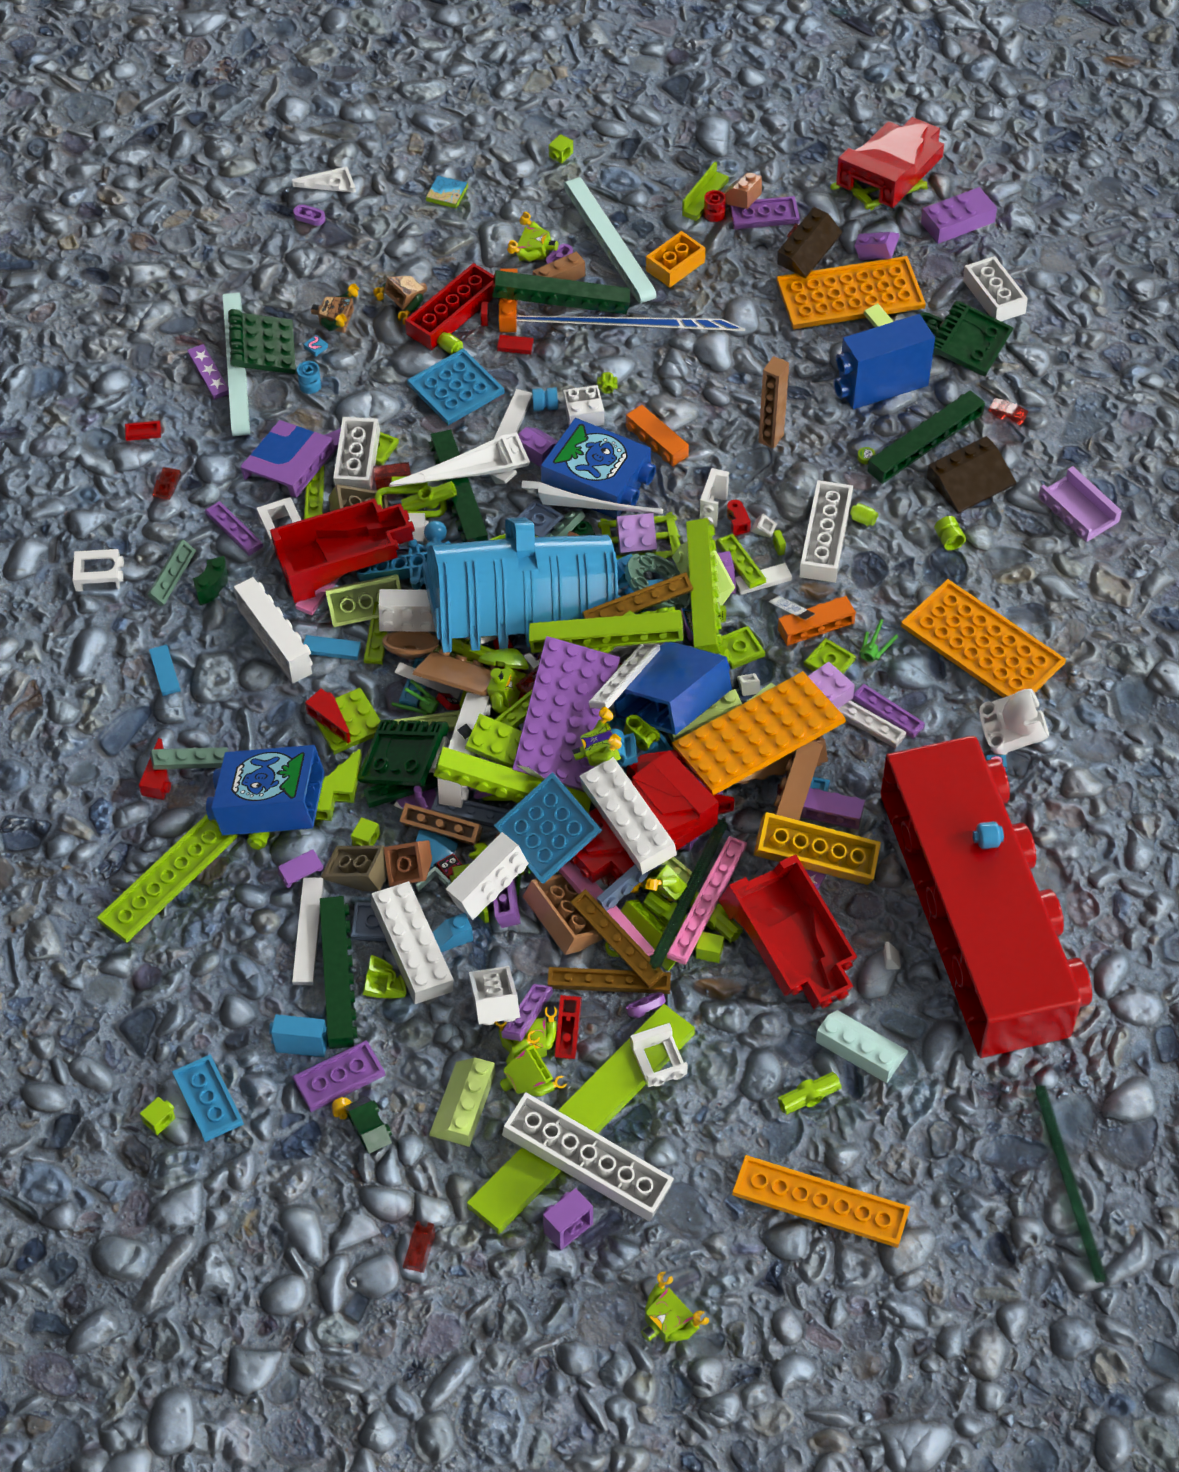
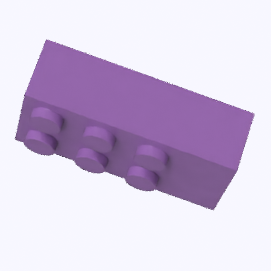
M978 187L923 208L921 224L939 244L994 223L997 207L984 191Z

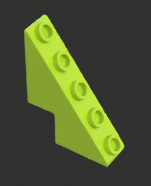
M360 749L353 752L345 762L339 764L331 774L323 778L315 820L332 821L335 802L355 803L358 786L357 777L362 764Z

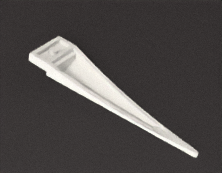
M517 432L499 436L445 462L393 481L389 487L510 472L513 469L528 466L530 461Z
M522 480L521 488L527 490V493L533 494L534 497H540L543 505L663 514V509L602 501L567 492L541 482Z

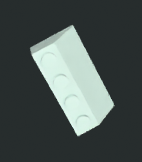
M838 1010L829 1014L817 1030L816 1043L885 1083H888L908 1053V1050Z

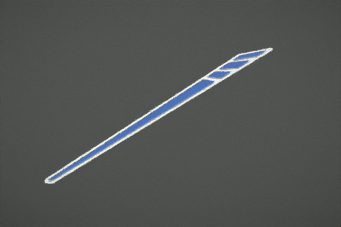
M517 316V321L745 331L744 328L723 319Z

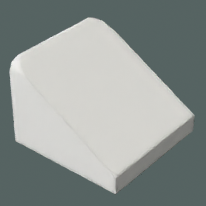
M513 469L510 472L490 474L495 484H505L516 475L517 471Z
M762 514L755 520L751 532L771 538L777 523Z
M755 673L737 677L743 696L754 695L761 691L760 680Z
M886 942L883 951L886 970L900 969L899 951L890 942Z

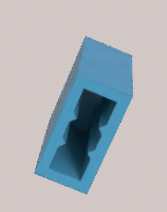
M275 1014L274 1022H270L269 1034H272L271 1044H274L277 1053L325 1057L328 1043L325 1019Z

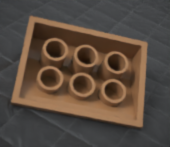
M439 649V652H431L413 671L412 675L486 696L488 695L487 687L492 678L490 675L491 671L495 668H502L493 665L487 667L484 666V663L478 662V660L471 662L467 660L466 656L456 654V657L450 655V652L443 653L442 649Z
M562 874L552 876L544 884L538 879L531 880L522 897L565 955L580 952L603 939L572 906L571 901L579 894Z

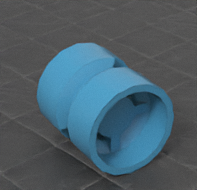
M313 361L300 363L297 366L300 390L306 394L318 392L322 385L318 364Z
M557 387L547 388L545 391L542 388L532 389L533 411H543L544 408L558 410Z

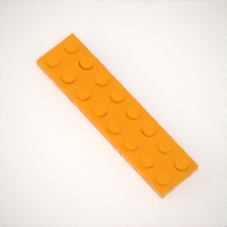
M745 1155L732 1196L896 1248L899 1246L910 1211V1206Z

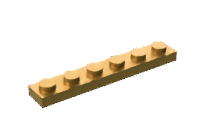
M685 572L582 612L584 619L623 616L629 610L636 613L691 592L693 587Z
M586 889L571 901L572 906L649 988L665 976L658 965Z
M549 967L548 986L553 989L634 993L662 992L663 994H670L671 972H664L665 976L649 988L631 970Z

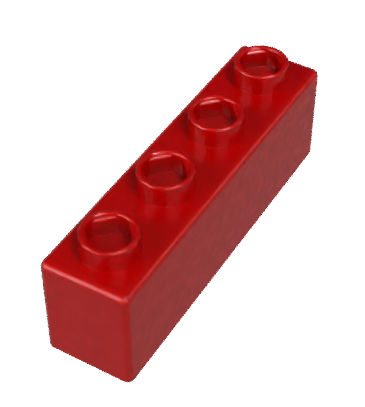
M967 736L886 754L880 792L881 799L978 1057L985 1058L1070 1038L1073 1034L1080 1007L1088 1006L1092 1002L1091 980L1084 962L1077 957L1067 959L1058 939V936H1061L1064 931L1062 908L1053 890L1045 889L1039 891L1030 870L1036 865L1035 843L1028 826L1025 823L1012 824L1004 806L1009 801L1010 788L1002 762L996 758L986 760L979 741L975 736ZM995 821L1003 828L1004 841L997 848L981 849L978 843L973 841V831H976L979 823Z

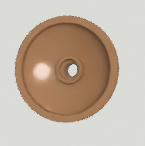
M394 631L383 637L382 644L387 651L399 657L413 660L433 652L439 646V639L429 632Z

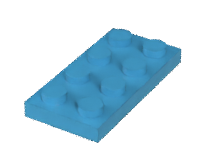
M211 1054L172 1071L205 1142L244 1125Z

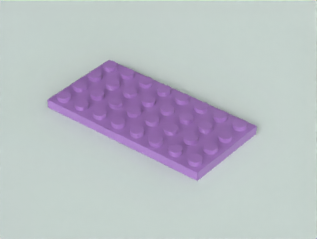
M546 636L513 770L530 775L517 765L529 767L544 778H547L553 772L565 786L585 792L579 776L591 770L594 766H590L587 757L576 761L572 750L583 746L580 737L592 731L598 720L602 719L599 716L600 709L590 708L589 701L617 671L620 657Z

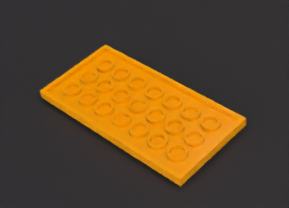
M908 256L814 270L807 278L795 273L777 276L776 279L793 330L867 318L864 315V310L877 303L887 314L925 309L926 306Z
M949 579L901 622L903 629L1003 698L1024 689H1032L1036 693L1066 662V659Z
M802 671L672 742V745L710 793L715 795L844 724L846 720L844 715Z

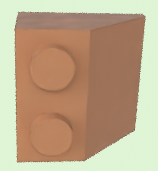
M746 173L732 183L724 192L726 196L725 204L748 209L762 194V176Z
M429 840L383 847L389 887L408 881L410 883L426 881L432 862Z

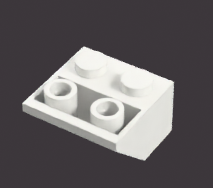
M598 385L563 390L569 426L575 418L595 426L604 425V408Z

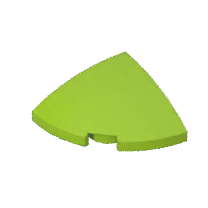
M515 648L494 650L478 658V662L493 666L497 665L514 669L529 668L525 657Z
M371 955L362 995L376 998H404L406 996L405 982L401 975L398 978L396 977V973L392 970L393 966L390 963Z

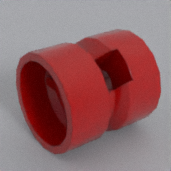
M711 190L705 194L704 217L708 221L718 222L725 217L726 196L723 192Z

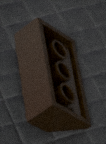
M813 207L777 251V264L807 278L841 236L842 230L828 213Z

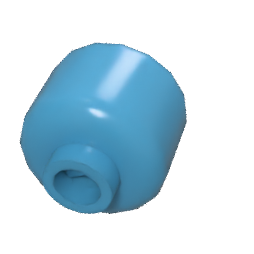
M995 821L979 823L976 831H973V841L978 843L981 849L997 848L1004 841L1003 828Z

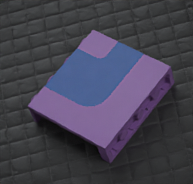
M279 420L267 436L262 439L257 448L252 451L246 461L242 463L240 468L245 480L253 473L288 486L290 496L297 498L334 453L335 447L331 437Z

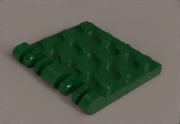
M955 301L949 310V314L944 318L938 331L935 333L933 355H941L986 377L1014 327L960 301Z
M237 309L228 311V322L231 325L229 327L230 350H232L230 352V364L232 366L295 374L293 319L242 313Z
M381 720L357 780L360 783L424 786L442 738L447 735L449 730L448 723L432 721L429 725L426 721L401 720L398 724L395 720Z

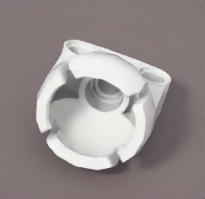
M1024 689L996 701L985 702L980 706L979 712L984 735L995 755H1006L1008 752L1042 742L1049 737L1044 714L1041 710H1036V707L1039 706V701L1032 689Z

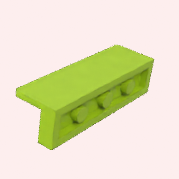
M717 162L710 166L682 202V216L697 221L704 213L705 194L711 190L721 191L728 183L729 176L717 172Z
M639 900L626 901L620 911L653 947L655 951L651 956L667 971H670L676 961L668 959L667 953L676 936Z

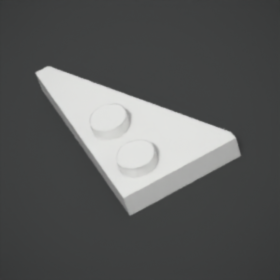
M348 167L292 179L293 187L356 192Z

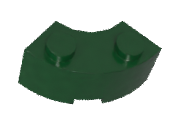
M225 556L207 560L205 571L193 578L200 606L213 601L219 596V592L223 587H226L228 571Z
M365 1096L344 1106L354 1130H357L360 1141L369 1154L392 1143L389 1137L392 1135L388 1124H384L377 1113L379 1108L375 1100L372 1101Z

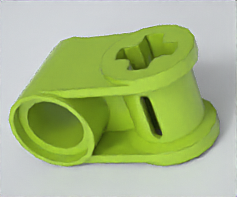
M630 715L626 718L623 734L634 733L636 745L640 750L647 751L653 742L660 740L659 732L641 719V717Z

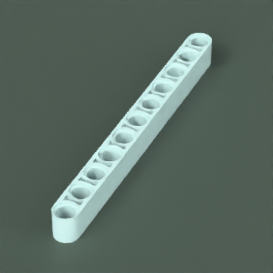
M577 177L565 181L564 189L627 287L630 288L637 302L641 304L655 299L656 291L582 178Z
M240 292L223 294L231 430L232 436L250 435L246 368L234 367L230 364V352L232 350H230L229 327L231 325L228 322L229 310L237 309L242 312Z

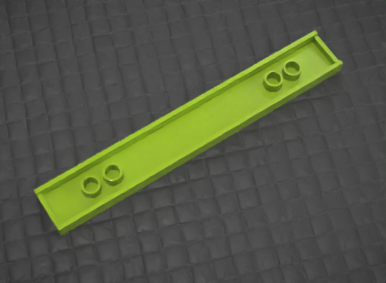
M663 1004L634 1034L670 1023L672 1037L678 1050H680L695 1035V1027L667 1005ZM630 1038L558 1110L559 1112L598 1134L646 1085V1081L630 1046ZM663 1043L644 1049L654 1073L660 1071L670 1060ZM521 1147L467 1201V1209L475 1213L499 1235L562 1170Z

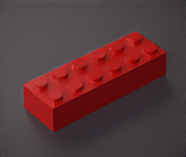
M475 263L470 265L405 320L406 334L428 349L433 350L439 345L437 340L442 333L452 334L481 309L482 302H490L494 298L492 297L494 275Z

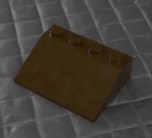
M987 436L929 464L926 478L957 513L1016 485V480L1000 451Z

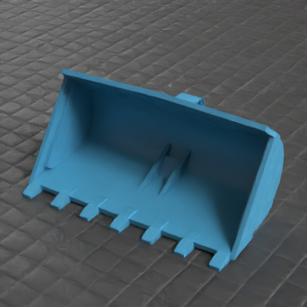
M523 517L507 518L505 520L506 539L430 545L427 562H424L422 565V573L437 639H441L443 653L452 652V638L470 637L472 651L480 650L481 636L498 635L499 649L508 648V635L525 634L527 647H530L529 623L584 619L583 611L621 597L618 595L616 552L609 535L535 537L533 522Z

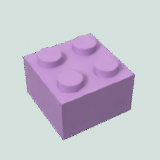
M653 513L617 516L616 528L619 555L657 551Z
M829 661L808 675L837 709L853 699L855 684Z

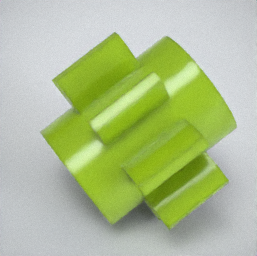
M604 372L601 374V377H597L598 388L603 393L610 394L614 389L618 388L617 377H614L612 373Z

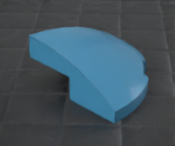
M419 829L416 842L430 841L432 862L429 870L434 868V864L454 854L457 850L458 843L453 840Z

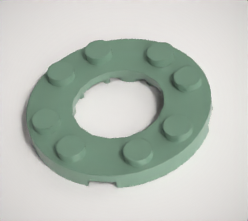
M645 553V555L635 554L625 566V579L634 592L648 587L649 583L643 577L644 572H655L665 579L680 575L677 566L667 559L651 553ZM688 592L654 605L656 609L675 607V610L686 608L691 602V593Z

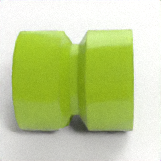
M946 516L936 522L934 529L937 535L941 537L940 540L946 550L958 549L965 543L966 537L955 517Z

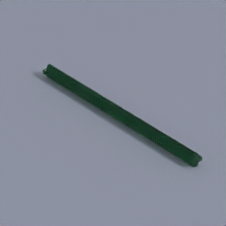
M724 818L722 820L718 819V824L715 825L690 876L687 887L683 891L649 962L653 969L661 967L727 829L728 823L725 822L726 819Z
M1038 1085L1035 1087L1037 1100L1051 1138L1052 1147L1057 1157L1056 1159L1063 1176L1072 1210H1074L1075 1219L1079 1227L1081 1239L1084 1242L1095 1282L1107 1281L1105 1280L1107 1278L1106 1274H1104L1105 1269H1103L1104 1266H1102V1261H1100L1102 1259H1100L1101 1256L1098 1254L1096 1241L1093 1239L1094 1234H1092L1093 1231L1090 1229L1088 1216L1085 1214L1087 1213L1085 1212L1086 1209H1084V1204L1081 1202L1082 1197L1079 1195L1080 1192L1078 1191L1080 1190H1078L1079 1187H1077V1182L1074 1180L1076 1178H1074L1075 1175L1072 1173L1071 1163L1068 1161L1069 1156H1067V1151L1064 1149L1066 1147L1063 1144L1064 1142H1062L1061 1132L1058 1130L1060 1128L1057 1125L1058 1123H1056L1057 1118L1054 1116V1109H1052V1104L1049 1102L1051 1100L1048 1097L1049 1095H1047L1049 1094L1048 1090H1046V1086Z

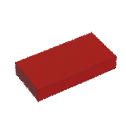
M500 335L497 351L531 355L534 338Z
M160 421L125 424L126 441L161 438Z

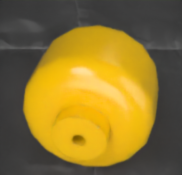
M340 1097L333 1101L332 1114L334 1117H339L342 1120L347 1118L348 1115L344 1106L352 1103L350 1099Z

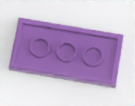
M795 196L757 199L748 209L729 205L734 229L800 224Z
M366 1040L292 1076V1079L310 1112H313L337 1098L343 1097L386 1076Z

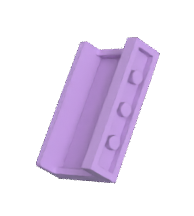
M1074 466L1067 470L1066 477L1051 486H1040L1038 497L1041 502L1045 503L1054 514L1058 515L1067 526H1070L1086 542L1114 526L1120 520L1122 510Z

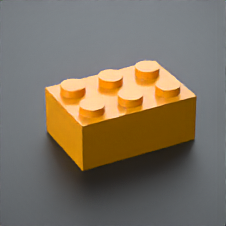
M680 231L646 256V271L670 288L705 263V247L683 231Z

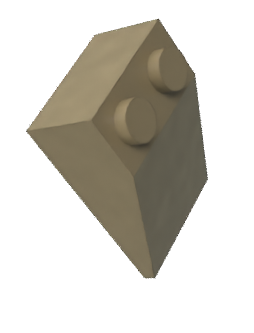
M336 484L328 497L330 512L374 499L377 491ZM386 494L382 496L383 509L388 507Z
M384 845L336 846L321 878L360 891H380L388 875Z

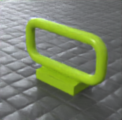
M407 476L392 477L391 482ZM428 482L381 488L376 492L375 500L377 505L381 504L382 506V496L385 494H418L422 487L428 486ZM447 500L441 501L440 509L436 511H408V513H425V518L441 517L447 511Z

